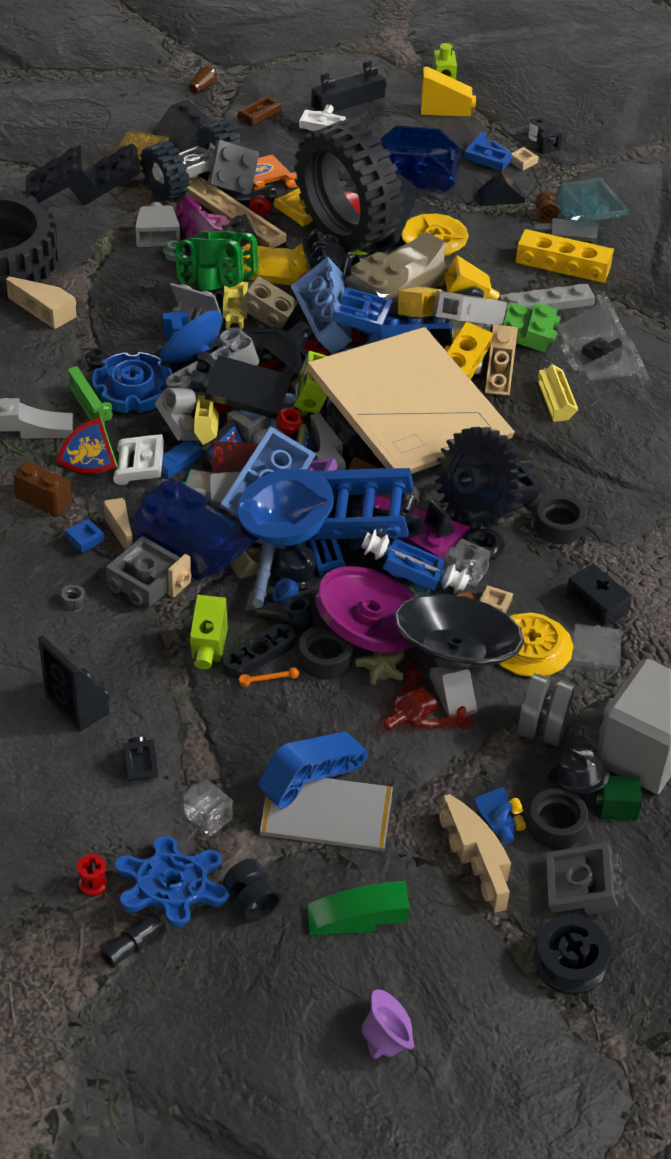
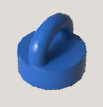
M289 578L281 579L273 589V601L275 603H282L292 596L299 595L298 584Z

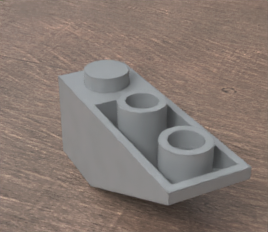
M436 290L432 314L441 318L503 326L507 302Z

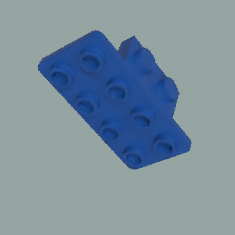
M434 315L429 316V319L405 316V320H399L396 316H387L380 332L381 340L423 327L429 332L430 329L453 328V322L447 318ZM353 327L356 331H362L360 328Z

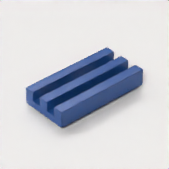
M320 539L327 561L326 564L321 563L315 541L309 540L311 549L316 557V565L320 577L324 576L326 571L346 567L337 539H331L338 559L332 561L326 539Z

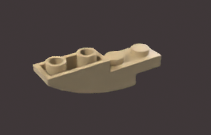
M444 795L443 808L439 809V818L442 827H447L449 831V844L452 852H457L461 864L471 862L473 873L479 875L482 881L481 890L484 900L486 902L490 901L494 913L507 910L510 891L506 882L508 881L511 862L503 846L488 825L473 810L452 795Z

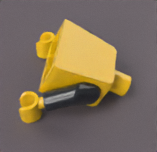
M458 255L438 284V286H442L446 281L447 292L493 300H497L499 297V292L491 288L489 276Z

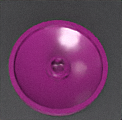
M354 566L336 568L322 578L316 591V606L326 624L338 635L356 646L380 653H399L413 647L395 628V611L402 602L415 597L402 584L378 571Z

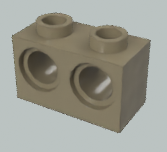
M258 276L246 292L239 308L273 329H283L299 302Z

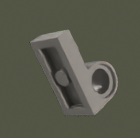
M189 388L165 389L155 403L157 409L178 441H198L199 439L194 433L195 420L191 416L196 406L194 391Z

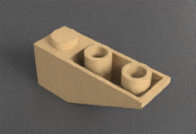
M493 324L485 394L510 396L518 327Z

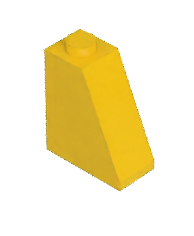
M424 67L421 115L471 117V108L475 109L476 96H472V87L429 67Z

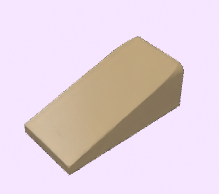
M123 498L105 500L103 502L105 520L124 550H127L133 543L125 500Z

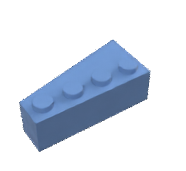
M327 257L293 283L291 288L316 338L333 355L344 349L352 341L351 327H342L338 322L332 321L337 304H340L345 290L344 274Z

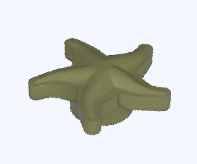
M374 652L373 656L356 659L355 666L365 667L370 670V683L372 685H375L377 680H386L388 678L402 680L403 672L398 671L395 666L404 658V652L397 654Z

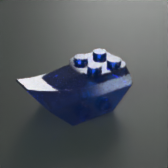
M396 125L381 138L382 147L384 150L388 149L391 154L389 156L392 164L395 163L397 167L395 173H399L405 179L413 181V184L418 188L449 190L455 186L459 173L461 148L440 128Z
M176 480L165 481L141 501L132 523L140 537L143 536L180 558L184 554L190 556L191 577L196 580L219 573L235 557L243 554L259 539L250 534L240 523L207 505V499L202 493Z

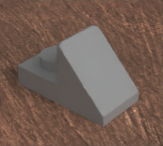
M441 666L430 669L429 677L449 719L477 713L469 669L458 671Z

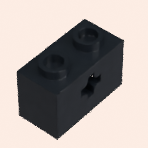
M592 563L569 577L565 597L600 627L605 629L628 615L632 595L610 578L606 572Z

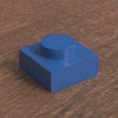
M89 519L65 530L66 538L81 553L104 542V533Z

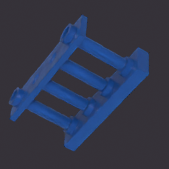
M410 468L313 471L328 481L332 488L333 496H337L335 518H326L320 530L308 540L365 538L367 532L373 534L375 529L376 536L380 538L386 534L388 538L408 537L409 531L405 516H400L402 493H413L414 483ZM375 494H391L388 516L373 517ZM349 495H364L361 517L346 518Z

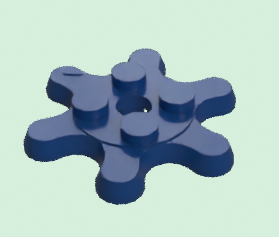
M161 836L154 841L155 854L149 859H138L130 855L118 857L115 861V869L118 875L136 883L132 889L123 892L120 896V903L124 911L136 913L146 907H157L166 912V918L170 926L182 928L190 919L191 912L189 906L196 903H204L213 907L223 906L229 898V890L226 886L213 883L207 878L208 874L215 872L219 868L222 856L214 850H205L196 856H186L178 851V843L174 838ZM170 880H175L178 882L177 884H170L169 887H166V882Z

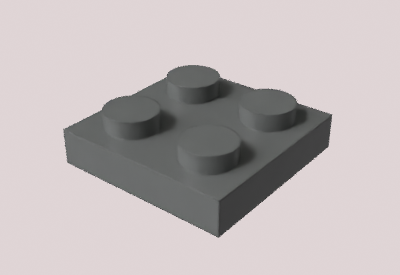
M216 140L207 184L242 195L250 194L259 152L226 141Z

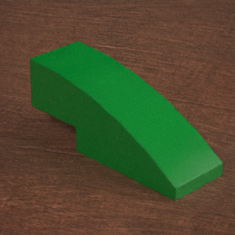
M406 881L361 886L341 891L307 904L309 935L375 932V925L408 923L409 901Z

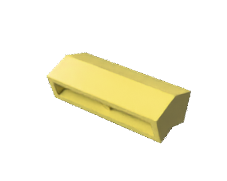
M198 395L194 433L204 445L217 437L219 413L213 406V401L204 399L205 395Z

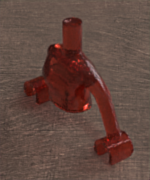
M413 660L409 661L406 664V682L393 699V706L397 713L383 721L386 730L391 731L404 722L423 729L453 725L462 730L470 729L473 724L474 715L471 714L469 717H464L466 714V707L464 706L457 709L456 716L427 719L429 715L438 711V705L434 697L424 688L419 687L411 691L414 683L422 680L423 668L414 671L416 662Z

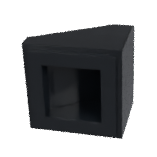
M430 500L424 523L439 537L454 534L455 529L449 514L434 500Z

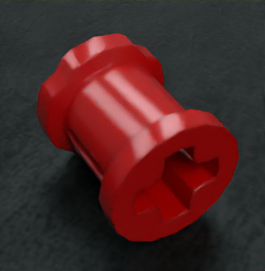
M88 854L77 863V873L81 876L79 879V889L86 896H99L107 889L106 862L101 856ZM92 863H95L96 870H93ZM89 881H92L93 888H90Z

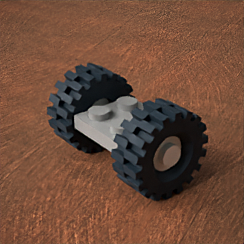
M223 118L200 126L199 130L196 131L198 137L195 138L198 146L179 153L178 148H174V144L169 143L167 140L144 148L142 153H140L141 160H139V163L142 166L140 170L145 176L143 178L144 182L148 183L147 188L149 191H153L152 195L165 202L185 194L190 184L187 179L196 178L198 174L210 171L216 140L226 141L243 147V142L239 140V133H235L236 128L233 125L230 126L228 120L225 121Z

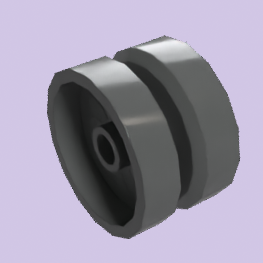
M534 673L522 701L517 736L532 740L537 736L542 723L544 724L542 730L543 743L559 747L569 717L575 684L560 680L556 683L552 696H549L551 688L550 677Z

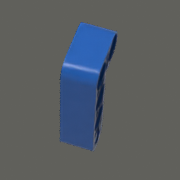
M347 732L287 743L280 747L273 755L258 782V788L279 809H284L297 798L305 783L357 770L367 759L368 751Z

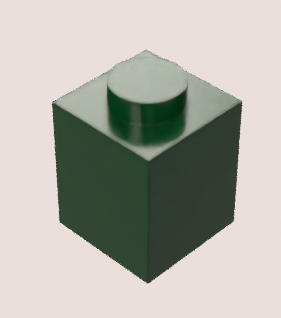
M610 776L608 783L604 787L594 791V805L600 808V819L638 820L642 804L640 777Z

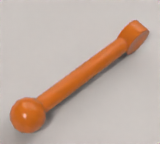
M292 667L289 671L252 677L243 674L239 677V684L247 687L251 682L284 677L295 679L299 676V670Z

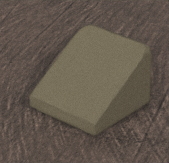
M243 546L236 548L229 563L238 578L257 574L260 567L261 551L260 549Z

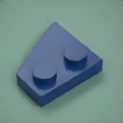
M481 132L464 151L463 159L472 161L475 164L491 167L494 170L503 171L511 162L512 153L506 148L501 147L496 141L489 142L486 139L487 134Z

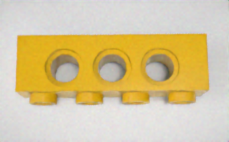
M525 229L518 243L516 263L605 283L611 268L614 249Z
M466 321L461 330H456L452 338V345L446 346L444 349L470 380L490 349L493 333Z

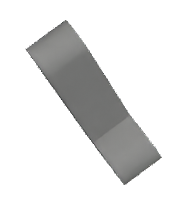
M230 328L222 332L220 339L223 347L210 353L215 360H217L218 355L256 366L259 364V358L252 339L239 328ZM196 361L170 375L166 379L168 388H189L192 372L196 369L198 362ZM194 391L196 399H198V395H205L204 392Z

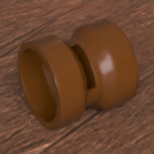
M550 191L540 193L535 201L538 218L543 222H552V219H557L560 213L557 196Z

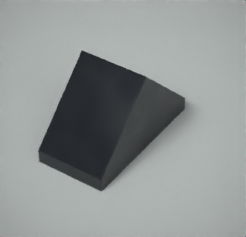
M502 170L477 191L482 206L525 203V197L520 186Z

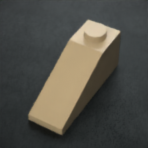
M14 277L6 278L8 298L53 329L77 317L75 297L60 287Z

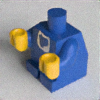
M503 787L474 798L479 817L488 825L498 839L501 838L503 844H510L514 841L515 838L512 834L515 833L514 829L517 831L526 829V823L521 815H517L514 818H511L510 815L511 811L513 814H519L523 811L519 799L513 798L508 802L507 794Z

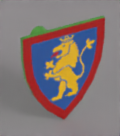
M102 417L90 420L77 427L61 446L56 462L70 470L92 474L118 467Z

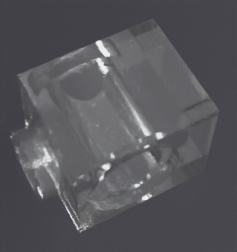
M461 538L455 547H450L445 561L448 562L447 567L455 564L456 571L461 572L466 568L465 574L469 576L467 583L476 587L488 571L491 551Z
M205 779L199 785L192 786L184 795V815L207 835L211 836L233 819L232 799L208 779Z

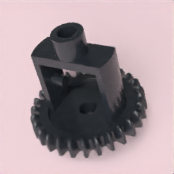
M480 426L462 429L461 433L453 434L454 439L446 441L448 447L441 448L445 457L437 458V461L442 465V468H435V471L441 474L440 478L435 479V483L442 484V487L437 490V494L444 493L445 496L440 502L441 504L449 503L446 512H454L452 519L461 520V524L469 525L470 529L497 527L498 524L505 523L507 521L506 518L514 515L511 510L531 504L542 490L536 481L537 468L535 464L528 459L520 460L518 458L520 452L512 450L515 444L513 442L507 443L508 436L500 435L499 430H491L490 427Z

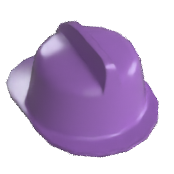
M377 989L371 994V1010L361 1027L362 1034L368 1042L371 1057L377 1059L384 1055L390 1058L396 1056L405 1048L413 1049L412 1025L405 1009L392 995L384 990Z

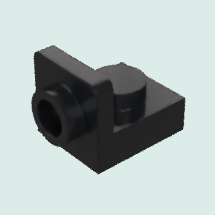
M598 337L583 346L582 354L603 368L620 358L622 340L617 338L608 343L603 338Z
M141 736L130 738L128 743H123L122 751L125 758L128 782L159 777L154 739L146 740V737Z

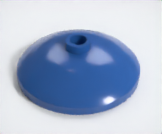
M218 310L206 312L183 326L161 349L159 356L165 363L187 362L198 357L200 351L209 353L211 350L209 347L217 339L222 326L223 316Z

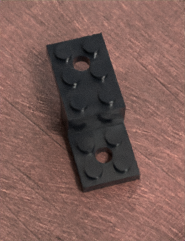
M131 143L128 146H122L114 154L103 157L98 163H95L81 145L76 148H70L62 156L49 160L46 165L32 170L26 176V198L32 196L37 199V203H40L69 187L81 203L86 205L140 174L138 149L134 143Z

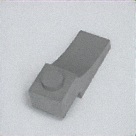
M19 398L0 399V431H20L21 439L67 438L73 432V413L40 410L20 403Z
M320 413L310 415V434L318 448V452H315V460L334 457L338 464L336 470H345L346 462L343 459L342 441Z

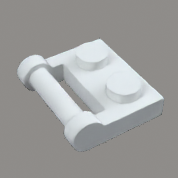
M162 434L125 438L118 442V468L114 472L113 478L116 484L126 485L132 480L161 477L164 449ZM135 451L133 467L128 468L130 454Z

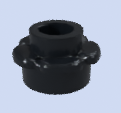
M101 348L91 349L85 355L88 367L92 370L102 368V361L110 357Z

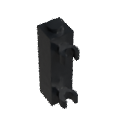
M371 60L363 62L364 73L340 80H335V78L329 79L330 73L321 74L320 81L322 85L312 88L311 106L316 111H323L325 106L329 104V106H333L334 110L332 113L383 98L385 97V88L387 86L386 78L378 72L377 65L372 66Z

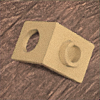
M184 554L168 569V592L166 594L172 598L191 583L190 556Z

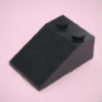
M44 635L38 637L45 697L80 732L108 715V700L110 697L105 687L102 685L98 686L91 679L90 674L85 668H80Z

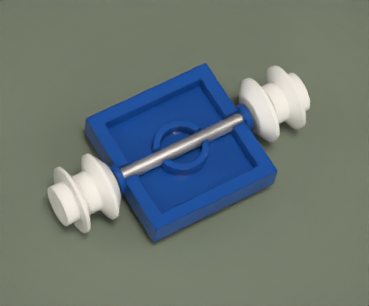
M376 529L373 534L367 532L361 548L366 549L364 555L369 551L375 553V560H378L386 552L387 558L383 569L387 570L392 576L406 578L422 589L429 588L435 591L439 579L442 578L441 584L443 589L448 586L454 587V594L458 590L464 591L469 580V576L465 574L466 568L459 572L455 570V564H452L445 571V568H443L444 559L396 538L388 546L389 539L387 534L380 538L376 536Z

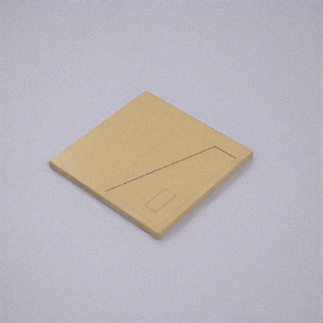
M425 327L308 362L305 368L386 469L410 468L412 474L440 464L437 458L445 457L441 448L448 447L446 441L454 439L453 434L461 433L462 429L479 426L490 427L491 430H499L500 435H506L508 439L512 438L515 432Z

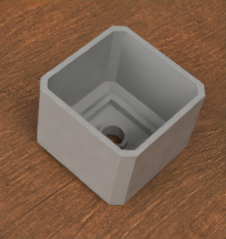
M645 659L638 662L629 677L621 682L614 698H610L603 711L604 719L599 730L600 737L596 754L601 764L607 770L619 776L640 777L641 787L655 794H660L671 777V669L651 659Z

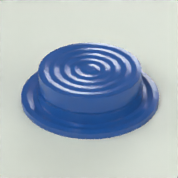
M287 468L273 471L255 480L243 492L238 503L239 520L250 534L263 539L267 543L289 546L304 542L320 530L330 514L334 502L332 488L323 476L311 470Z

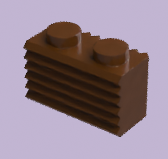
M25 461L13 472L16 499L20 498V501L24 500L29 505L33 504V507L37 506V509L46 510V513L50 512V515L55 517L62 514L72 504L70 480L28 461Z

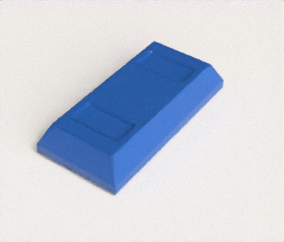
M184 441L163 455L161 475L170 479L202 458V448L192 441Z

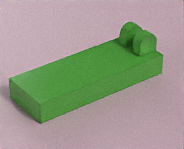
M77 366L69 368L70 390L88 418L93 420L102 417L105 426V421L112 419L111 403L100 402Z

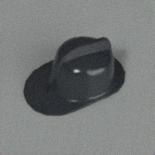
M301 544L285 546L284 549L276 548L270 569L280 579L289 578L295 581L299 589H307L316 585L319 580V572L316 567V557L310 548Z
M572 747L565 750L559 765L551 769L547 775L551 783L572 793L579 794L597 791L604 787L610 779L609 771L601 764L598 755L594 751L586 748L574 749Z

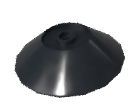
M442 593L419 595L402 602L394 613L395 628L403 638L430 661L450 670H473L502 663L517 656L525 643L521 627L508 614L488 603L466 596Z

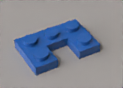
M346 287L342 294L341 302L337 304L332 321L338 322L342 327L353 326L360 328L368 334H380L390 311L392 299Z

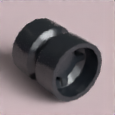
M250 858L238 862L225 874L223 884L229 890L232 898L236 900L237 906L248 921L263 919L274 912L279 906L282 895L274 883L268 879V874L257 859Z

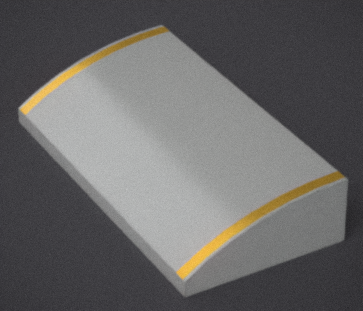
M324 778L305 783L297 798L284 809H279L266 796L260 835L384 852L393 787Z

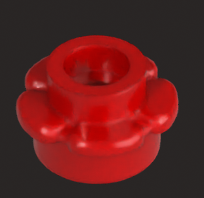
M259 195L250 200L251 211L260 217L268 215L271 204L264 196Z

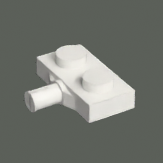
M327 104L323 111L305 110L299 121V128L317 131L338 121L346 120V117L332 114L334 108L332 105L329 106Z

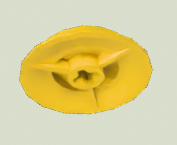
M436 213L421 214L410 218L401 234L402 240L407 244L426 232L431 233L446 243L444 257L465 246L469 237L467 228L459 220Z
M522 613L511 615L510 617L521 627L525 643L517 656L498 664L516 675L531 678L534 673L550 676L563 670L571 660L573 651L570 634L563 626L541 614Z

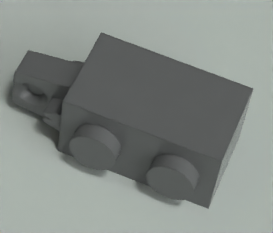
M553 218L552 224H535L534 231L596 245L598 222Z

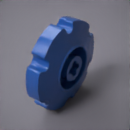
M127 352L120 353L102 361V368L94 370L92 375L93 391L98 398H101L102 403H111L113 411L128 413L130 410H137L139 413L157 408L155 403L162 392L168 388L166 379L173 373L170 367H164V362L157 356L138 352L136 355H129Z

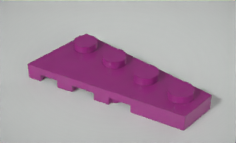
M183 196L181 203L176 207L175 214L186 239L193 238L201 231H223L221 227L215 226L216 222L213 219H209L205 211H201V206L192 197Z
M375 495L374 507L389 511L390 499ZM413 508L410 516L421 519L426 533L400 541L442 559L462 541L464 534L470 530L469 526L451 520L455 533L439 537L424 523L427 512Z

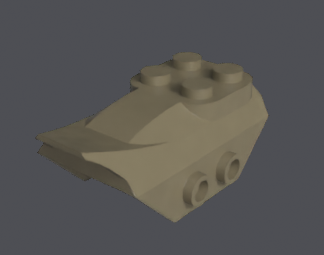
M426 232L388 254L382 252L374 253L352 267L351 275L344 280L345 285L355 290L392 299L389 312L399 318L402 315L398 314V290L418 286L437 288L448 270L444 260L446 243L431 233Z

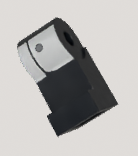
M543 117L531 118L528 137L539 144L538 150L542 154L561 150L563 133Z

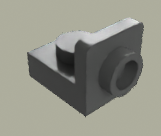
M236 409L228 413V421H235L247 447L260 442L267 433V418L265 416L251 421Z

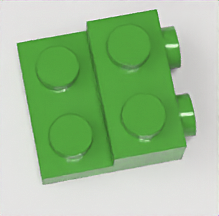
M509 302L503 326L518 327L517 344L545 353L548 344L553 345L555 341L556 329L561 317L556 315L557 309L545 304L535 302L533 308L530 309L521 304Z

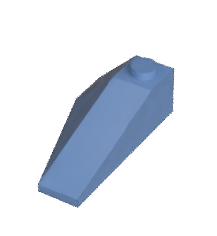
M270 426L219 507L239 518L238 503L243 492L250 484L273 471L287 468L307 469L316 453Z

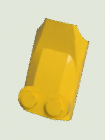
M247 244L242 248L248 251L250 249V244ZM302 244L295 247V249L258 246L259 271L248 280H256L260 276L270 283L291 286L298 280L301 274L309 272ZM246 264L244 265V269H247V271L251 270Z

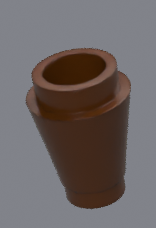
M210 66L201 67L188 85L190 92L197 94L213 85L217 78L216 72Z

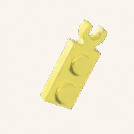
M241 282L239 285L231 288L224 286L223 318H225L226 329H230L232 323H237L239 329L244 327V319H247V312L239 308L248 291V282Z

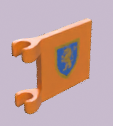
M273 154L260 157L257 162L252 190H258L265 187L266 183L282 179L288 189L295 188L297 185L294 179L297 178V175L290 173Z

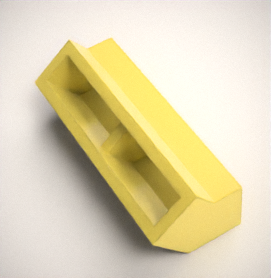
M553 364L547 369L539 370L538 384L552 421L569 420L578 411V407L563 370Z

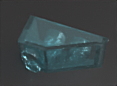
M601 177L560 184L558 206L559 210L568 219L593 222L630 215L631 211Z

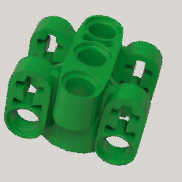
M201 231L193 238L180 241L175 247L178 280L187 286L198 282L199 290H215L223 286L235 287L243 279H250L259 271L257 240L251 233ZM242 238L250 242V249L248 251L241 247L240 242ZM184 244L191 247L192 255L190 257L183 253L182 248ZM245 264L251 268L250 271L244 269ZM188 270L189 273L193 274V277L190 278L189 275H186L185 271Z

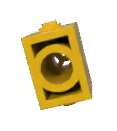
M418 286L398 290V314L420 318L432 316L436 290L442 291V289Z

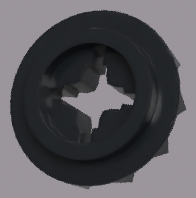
M475 528L464 534L461 548L464 549L465 556H472L474 561L482 559L486 563L488 559L496 561L498 556L503 555L505 541L498 532L492 529ZM485 542H487V546L483 547V549L479 548V546H482L483 544H485Z

